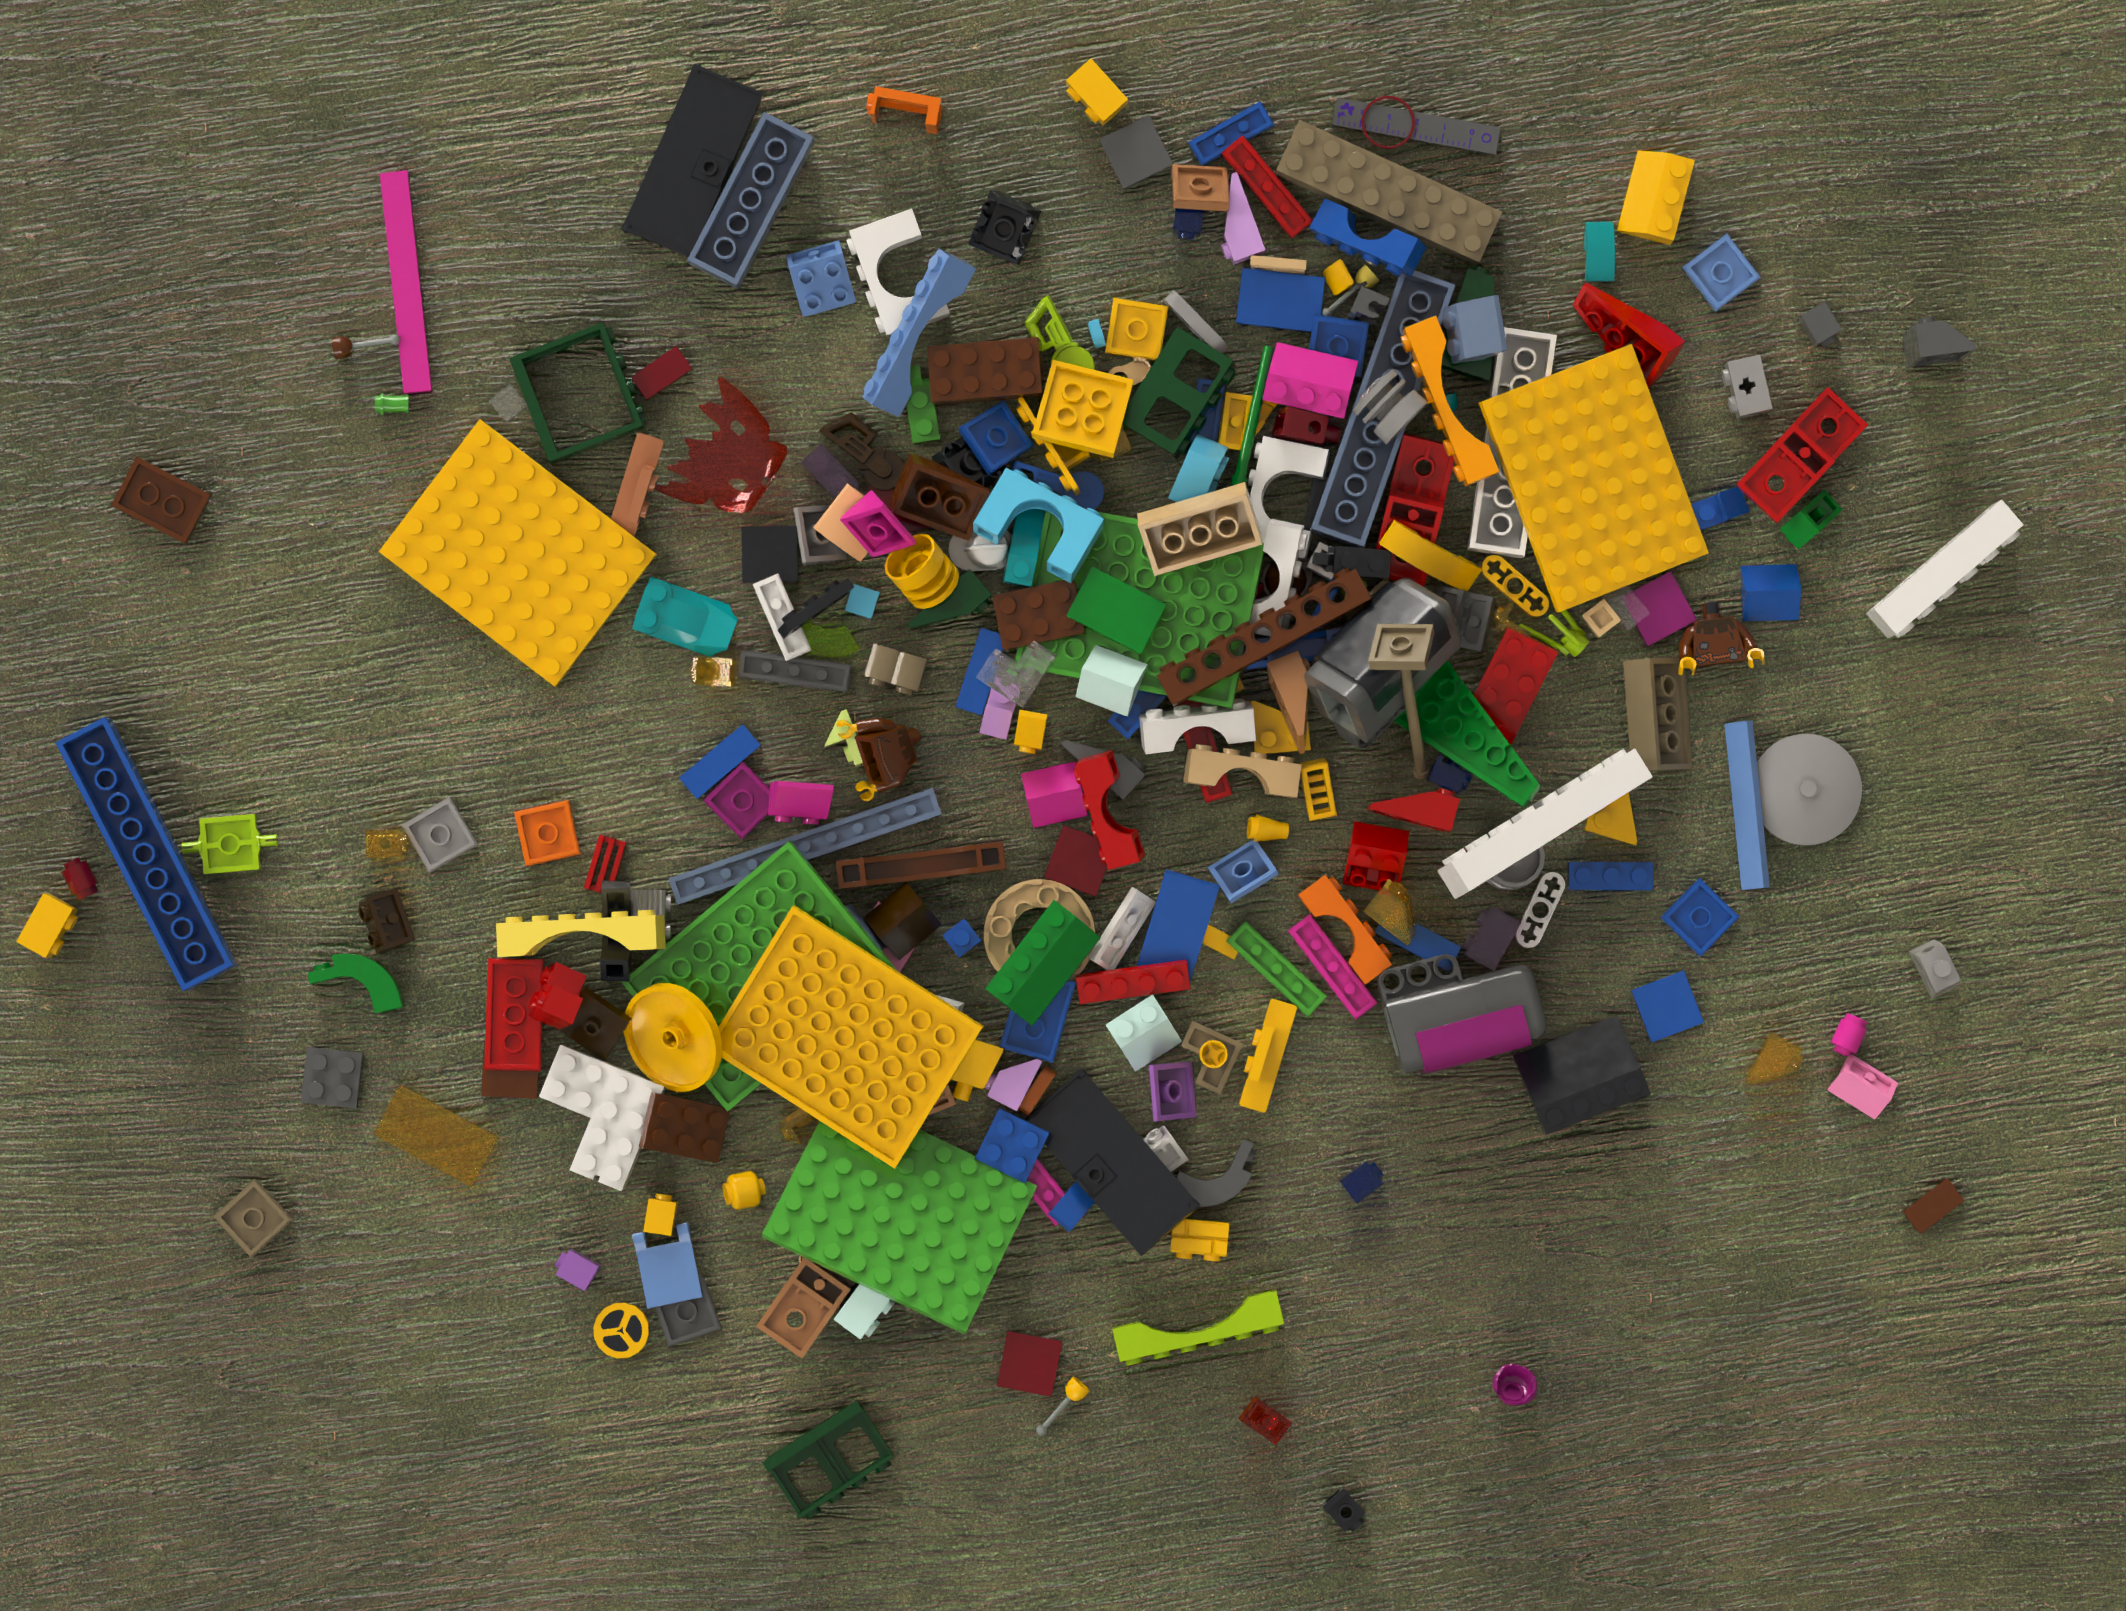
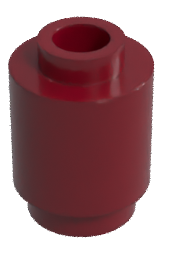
M78 857L63 864L65 870L61 873L72 896L76 895L78 901L98 892L96 887L98 882L87 860L81 862Z

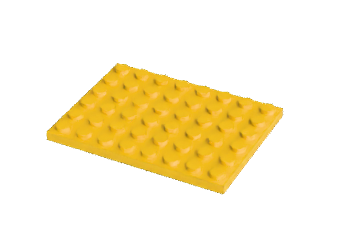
M1632 344L1479 402L1556 613L1709 553Z
M479 419L379 550L382 555L554 687H557L657 556L650 548L481 419Z
M794 905L791 907L718 1028L722 1040L721 1058L895 1169L984 1026Z

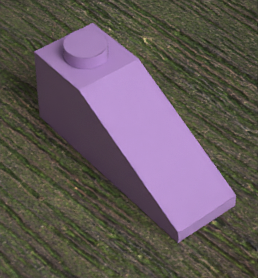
M1237 172L1231 175L1229 211H1227L1224 233L1225 243L1221 244L1225 259H1231L1233 265L1250 260L1251 255L1261 256L1265 254L1264 244Z

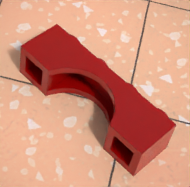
M1113 750L1081 758L1075 764L1074 775L1077 783L1082 785L1084 791L1082 795L1084 807L1087 811L1090 810L1093 820L1091 821V829L1093 835L1098 837L1101 845L1099 848L1101 861L1107 864L1108 870L1140 862L1146 855L1138 830L1119 824L1112 817L1107 806L1108 791L1111 785L1121 777Z

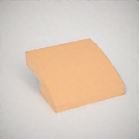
M847 483L813 528L861 562L868 552L840 521V518L865 495Z

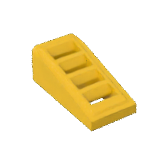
M1321 758L1298 763L1302 764L1300 778L1309 820L1337 816L1327 760ZM1319 769H1321L1322 773L1307 776V772ZM1324 780L1323 785L1309 787L1311 782ZM1326 791L1327 796L1311 798V794ZM1328 802L1329 807L1313 809V805Z

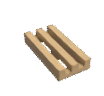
M1251 255L1249 269L1303 275L1306 271L1307 260Z

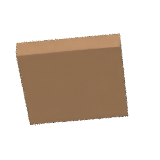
M1172 164L1173 208L1229 211L1228 168Z

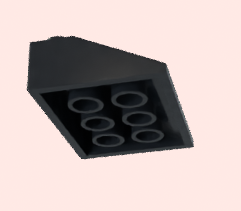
M1617 1015L1513 1055L1532 1107L1545 1135L1651 1094Z

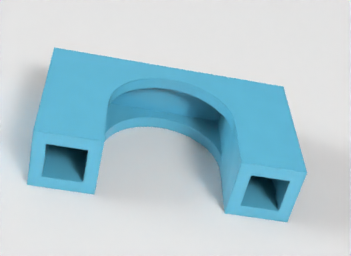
M1005 468L973 522V532L998 545L1012 520L1021 512L1030 509H1042L1050 512L1060 521L1063 534L1047 560V571L1072 583L1104 528V519L1096 510L1080 507L1071 497L1066 495L1061 497L1052 492L1053 490L1048 485L1041 482L1036 484L1029 480L1023 472Z

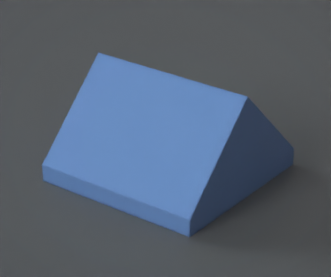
M1253 840L1208 867L1230 904L1279 875L1259 843Z

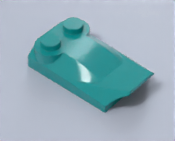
M650 577L638 607L632 629L712 657L716 653L728 649L738 619L733 614L729 604Z

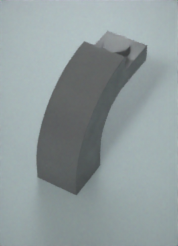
M1242 1139L1230 1167L1220 1177L1211 1180H1200L1179 1171L1176 1178L1191 1196L1200 1203V1207L1223 1203L1238 1194L1250 1180L1252 1173L1244 1170L1243 1167L1244 1164L1250 1166L1256 1153V1150L1252 1149L1254 1143Z

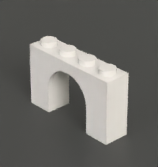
M912 208L850 230L851 238L846 240L851 255L857 254L861 263L856 266L861 282L867 280L870 288L869 291L865 292L871 308L876 306L879 317L875 318L880 334L885 332L888 339L893 331L898 328L902 320L903 311L911 303L914 296L902 298L888 293L878 280V268L881 260L889 251L922 239ZM947 304L940 308L926 325L950 317Z
M1263 436L1262 443L1257 442L1254 458L1258 459L1256 470L1251 469L1248 486H1252L1250 499L1261 530L1262 543L1265 542L1268 523L1271 520L1265 513L1263 505L1264 494L1269 484L1276 478L1286 474H1297L1324 480L1330 456L1328 449ZM1303 530V534H1307V541L1304 551L1299 550L1298 560L1306 561L1312 533L1311 531Z

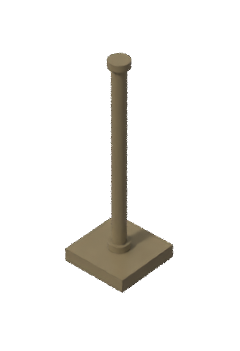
M1377 624L1368 660L1369 669L1401 670L1402 689L1415 762L1413 774L1417 779H1425L1430 775V768L1426 765L1411 670H1426L1434 637L1433 624Z

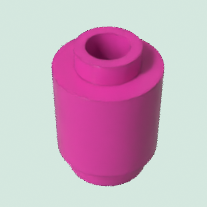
M1847 1013L1844 1019L1841 1018L1830 1042L1835 1046L1833 1050L1846 1057H1849L1850 1053L1856 1054L1867 1031L1865 1029L1867 1022Z

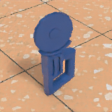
M1013 460L1012 471L1019 470L1023 472V469L1033 472L1036 484L1041 482L1048 485L1053 490L1052 492L1059 493L1061 497L1063 495L1071 497L1077 502V505L1084 509H1096L1103 500V484L1091 472L1081 471L1071 475L1080 490V494L1075 496L1072 489L1068 492L1065 490L1059 479L1061 475Z

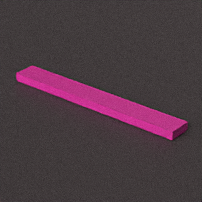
M406 170L380 173L397 335L400 337L398 345L404 394L430 392L433 390L409 172Z

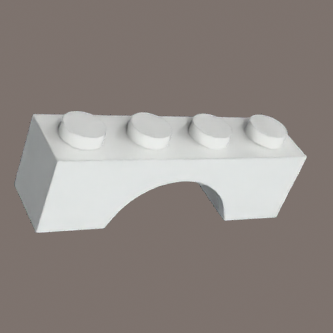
M1271 519L1268 523L1263 551L1276 562L1280 573V581L1274 593L1265 598L1255 600L1250 624L1260 620L1259 615L1270 608H1274L1277 611L1285 607L1284 601L1296 595L1297 589L1292 588L1294 577L1299 578L1302 561H1297L1299 550L1304 551L1307 541V534H1303L1304 525ZM1284 615L1280 619V626L1283 629L1289 630L1291 615ZM1260 628L1256 631V634L1271 637V632L1266 628Z
M1235 699L1233 709L1203 703L1201 707L1190 708V706L1182 705L1174 707L1171 711L1150 709L1146 711V714H1139L1141 743L1145 754L1173 751L1179 737L1185 731L1198 726L1216 729L1225 737L1228 744L1256 741L1254 710L1250 702L1244 699Z

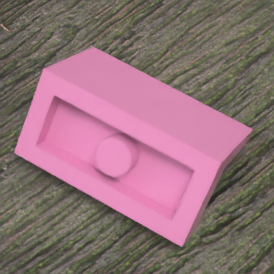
M1850 1053L1839 1075L1828 1087V1091L1875 1120L1891 1101L1898 1082Z

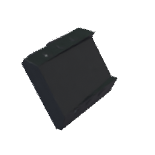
M990 190L986 201L983 203L981 214L968 244L1020 265L1042 211L1036 206L1003 194L1000 191Z
M963 437L945 445L940 452L932 456V461L984 487L999 479L1005 468L1011 470V466L1006 464L988 476Z

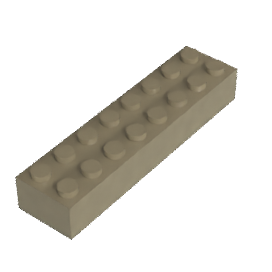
M1301 120L1298 121L1275 173L1277 177L1387 227L1416 237L1421 242L1473 266H1478L1502 214L1500 210Z

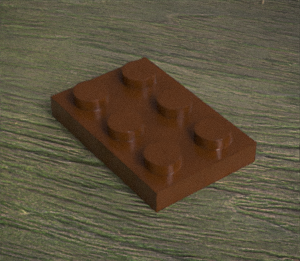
M136 456L111 506L187 545L212 495Z
M1075 579L1072 583L1062 580L992 595L1003 650L1007 651L1086 634L1083 625L1066 617L1078 594Z
M651 1092L639 1147L718 1163L730 1110L727 1112L722 1106Z

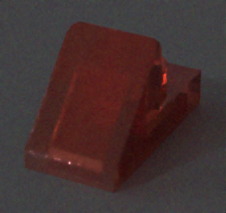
M1258 1396L1252 1399L1238 1418L1275 1445L1292 1424L1289 1419L1273 1409Z

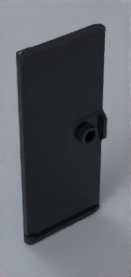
M694 64L621 230L626 234L638 236L685 257H689L714 209L721 191L728 181L736 156L764 94L714 73L699 64Z
M1083 1068L1078 1069L1066 1083L1025 1118V1120L1050 1132L1045 1145L1140 1256L1146 1254L1185 1218L1199 1209L1200 1203L1191 1196L1090 1079Z

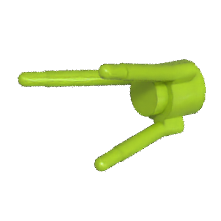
M1567 609L1561 611V613L1572 627L1569 630L1554 615L1550 614L1548 616L1555 626L1565 634L1560 640L1563 645L1522 623L1518 625L1521 630L1558 649L1565 656L1569 653L1574 657L1578 656L1590 642L1585 637L1586 633L1577 625Z

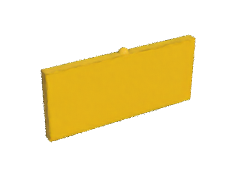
M1210 925L1207 926L1203 944L1233 960L1238 953L1227 942L1231 937L1230 935Z

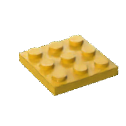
M1052 360L1032 438L1113 458L1134 380Z

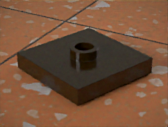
M585 987L579 995L583 1000L573 1024L558 1030L602 1061H605L632 1018L588 987Z

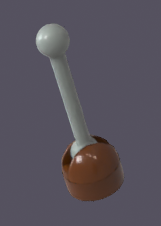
M393 334L389 338L352 343L345 336L332 337L335 359L349 357L353 353L354 348L388 343L398 345L400 337Z

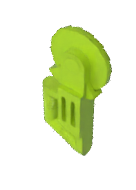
M1050 296L1043 297L1024 322L1031 338L1038 337L1042 341V353L1055 347L1056 352L1051 359V363L1052 360L1094 370V359L1089 351L1079 347V343L1073 341ZM1047 309L1052 316L1045 326V330L1051 339L1048 343H1046L1037 325Z

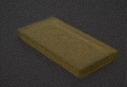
M399 1085L373 1133L377 1137L473 1187L499 1138L403 1085Z

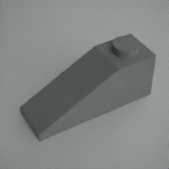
M1066 740L1061 743V746L1078 761L1081 758L1107 752ZM1114 753L1121 777L1111 785L1110 790L1124 801L1145 777V774L1142 772L1145 767L1134 757L1128 760L1125 756Z

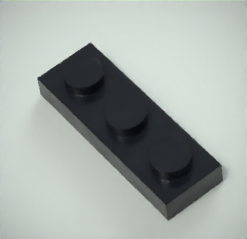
M848 578L841 583L837 580L832 582L824 589L826 593L820 598L814 595L803 603L804 609L798 613L794 609L781 619L784 623L777 631L785 639L847 596L854 588V585Z

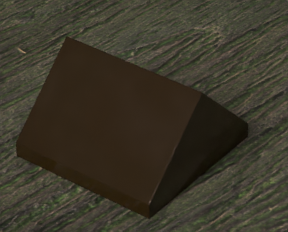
M907 882L864 917L865 921L898 960H901L942 925Z

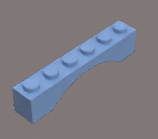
M939 248L936 254L931 257L928 263V270L923 279L918 282L911 303L904 309L898 328L891 334L890 343L885 353L878 359L877 368L872 378L867 381L864 387L862 397L871 405L900 417L912 394L910 364L919 335L940 308L964 293L976 268Z

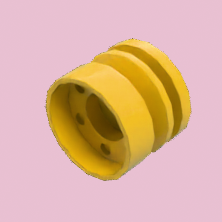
M916 534L912 535L916 540L915 545L893 551L889 554L885 563V573L915 608L926 609L943 602L953 592L959 580V570L929 535Z

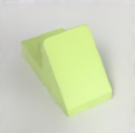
M848 710L841 711L836 723L839 720H847L852 724ZM835 723L824 747L828 748L846 741L847 746H844L843 749L848 763L854 761L856 767L862 765L863 762L855 740L856 732H853L850 738L843 739L838 733L847 732L848 726L837 727Z

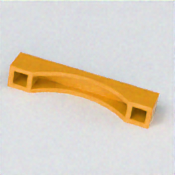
M1433 316L1404 328L1402 331L1404 336L1400 337L1406 353L1410 351L1414 362L1411 363L1412 370L1416 378L1421 377L1425 387L1421 389L1423 397L1427 404L1431 403L1435 414L1432 415L1437 430L1442 429L1446 440L1442 442L1447 455H1453L1456 463L1453 470L1458 482L1463 481L1466 487L1496 475L1499 469L1489 445L1469 433L1456 419L1447 403L1441 377L1442 355L1446 339L1437 317Z

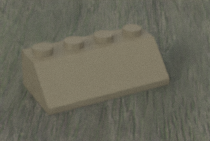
M1645 658L1623 661L1630 751L1634 748L1636 749L1650 772L1692 769L1685 668H1683V674H1678L1679 658Z

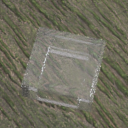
M511 384L507 385L489 401L507 423L528 407L524 399Z

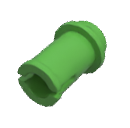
M381 393L380 396H375V412H380L381 415H384V412L409 413V395L384 396V393Z

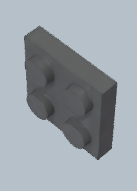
M307 1047L301 1103L358 1108L364 1053Z

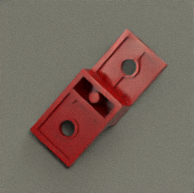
M1827 387L1777 439L1736 486L1775 523H1778L1833 465L1839 455L1857 438L1868 424ZM1824 419H1831L1835 423L1836 429L1833 434H1826L1822 431L1821 422ZM1771 476H1778L1782 479L1783 488L1780 491H1773L1769 488L1768 480Z
M1403 434L1376 549L1387 550L1379 542L1394 520L1411 528L1421 537L1435 544L1455 461L1453 455H1447L1443 442L1412 434ZM1421 460H1427L1431 463L1432 470L1427 474H1421L1416 469L1417 463ZM1391 552L1390 572L1387 579L1398 581L1407 578L1424 587L1427 573L1406 561L1399 560Z

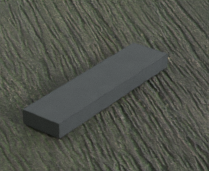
M741 650L737 677L848 693L852 665L799 657L786 662L783 655Z

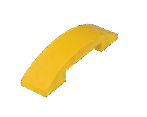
M1396 520L1392 522L1379 542L1381 546L1411 565L1468 592L1482 571L1479 565L1460 555L1452 554L1421 537L1416 531Z

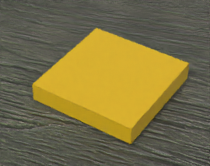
M1114 298L1105 354L1130 358L1141 357L1149 361H1156L1162 351L1169 306Z

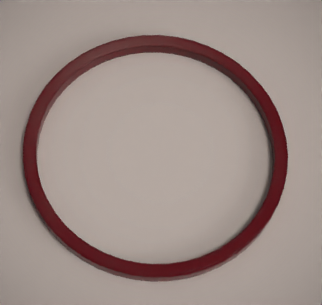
M1382 96L1370 102L1365 108L1361 121L1362 130L1365 137L1373 145L1383 149H1394L1402 146L1411 137L1415 126L1414 114L1410 106L1402 99L1394 96ZM1379 100H1397L1405 105L1410 112L1412 118L1411 131L1407 138L1397 145H1380L1374 142L1365 130L1364 119L1366 112L1371 105Z

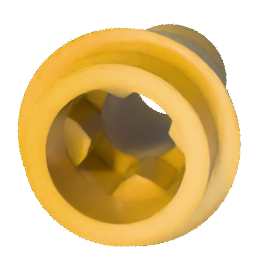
M1261 815L1249 817L1247 823L1248 839H1253L1254 842L1277 839L1287 840L1289 823L1280 822Z

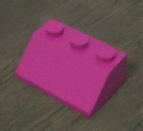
M1277 342L1262 400L1344 419L1347 414L1359 361Z

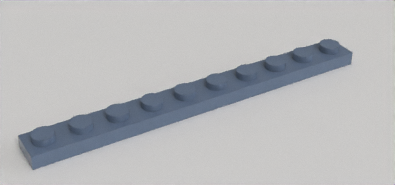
M933 788L668 879L677 905L737 885L790 840L808 861L942 815L935 792Z

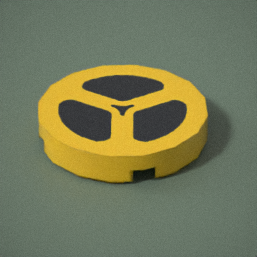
M614 1303L604 1308L597 1316L593 1327L594 1339L598 1347L606 1355L617 1359L629 1358L639 1353L646 1345L649 1336V1322L644 1312L637 1306L628 1303Z

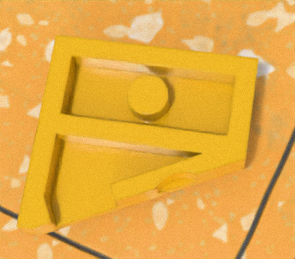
M1250 701L1254 710L1256 735L1254 752L1263 754L1297 752L1298 749L1282 712L1257 701ZM1308 722L1305 751L1311 750Z

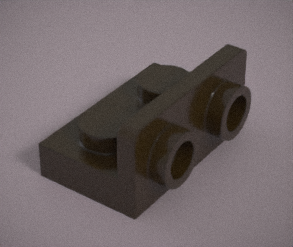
M397 887L368 896L359 901V916L363 922H366L369 931V944L373 949L375 948L377 954L415 940Z

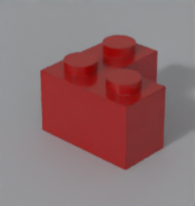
M558 962L550 965V967L546 966L539 980L542 983L539 993L535 992L530 1000L529 1007L532 1010L529 1016L557 1029L573 1024L583 998L579 997V994L587 976Z

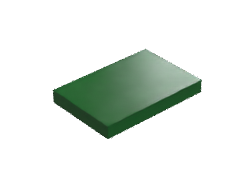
M1092 566L1066 617L1141 655L1167 604Z

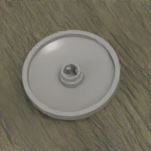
M1815 734L1792 735L1772 744L1757 760L1763 826L1774 837L1794 845H1816L1827 842L1841 834L1855 818L1862 798L1861 777L1852 757L1836 742Z

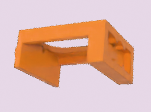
M875 86L874 94L869 93L866 110H868L867 114L871 115L872 123L877 124L880 106L927 115L925 122L927 133L938 135L943 109L941 98Z

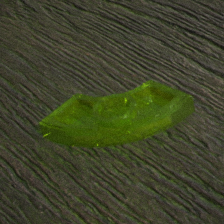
M809 621L802 626L812 650L807 652L818 657L836 658L847 656L860 650L845 625L836 629H824Z

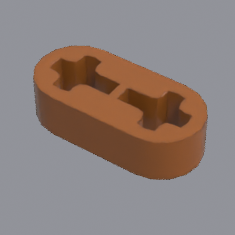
M1045 1065L1024 1096L1018 1108L1020 1112L1029 1116L1057 1074L1055 1070Z

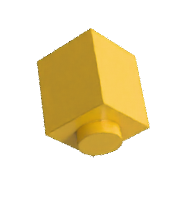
M656 1193L655 1198H648L643 1232L667 1236L673 1235L678 1201H672V1195Z

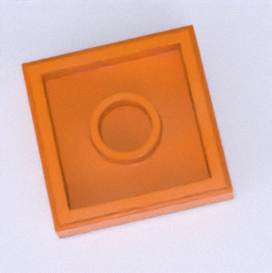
M569 800L514 812L526 866L581 855Z

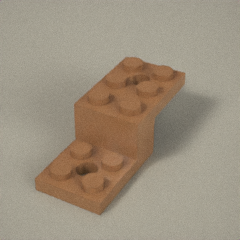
M803 1258L756 1327L802 1359L856 1282ZM798 1311L803 1315L804 1320L801 1326L792 1327L789 1325L787 1317L790 1312Z

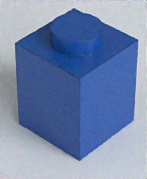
M965 918L942 935L959 958L982 941Z

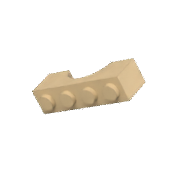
M1196 744L1195 749L1187 750L1183 783L1209 787L1215 786L1221 776L1227 771L1241 768L1252 772L1260 780L1266 795L1297 798L1302 764L1294 763V758L1278 756L1277 761L1268 760L1267 754L1251 752L1250 757L1240 756V750L1223 748V753L1212 752V746Z

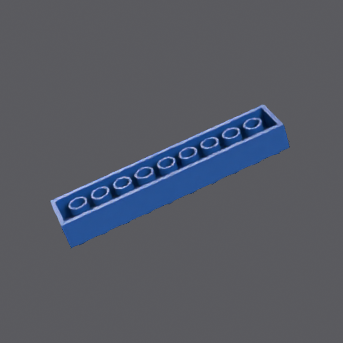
M103 717L55 742L182 991H190L238 966L112 719Z

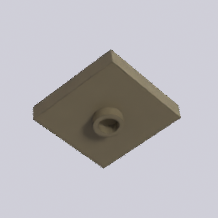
M257 1179L249 1183L214 1216L216 1221L250 1258H253L294 1220Z

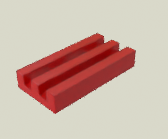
M599 835L585 881V889L601 893L602 881H604L614 845L619 846L609 881H616L627 842ZM607 842L608 846L595 886L592 885L603 844Z

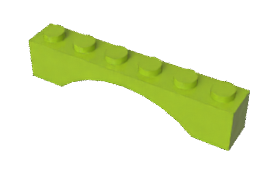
M1271 1290L1248 1296L1241 1306L1229 1317L1213 1326L1198 1331H1164L1148 1326L1140 1321L1112 1327L1120 1362L1126 1361V1365H1133L1143 1362L1142 1357L1153 1355L1154 1359L1170 1356V1350L1180 1348L1181 1353L1197 1350V1344L1208 1342V1346H1215L1225 1343L1224 1338L1235 1336L1236 1340L1252 1337L1251 1332L1262 1329L1263 1334L1279 1330L1278 1325L1284 1324L1277 1291Z

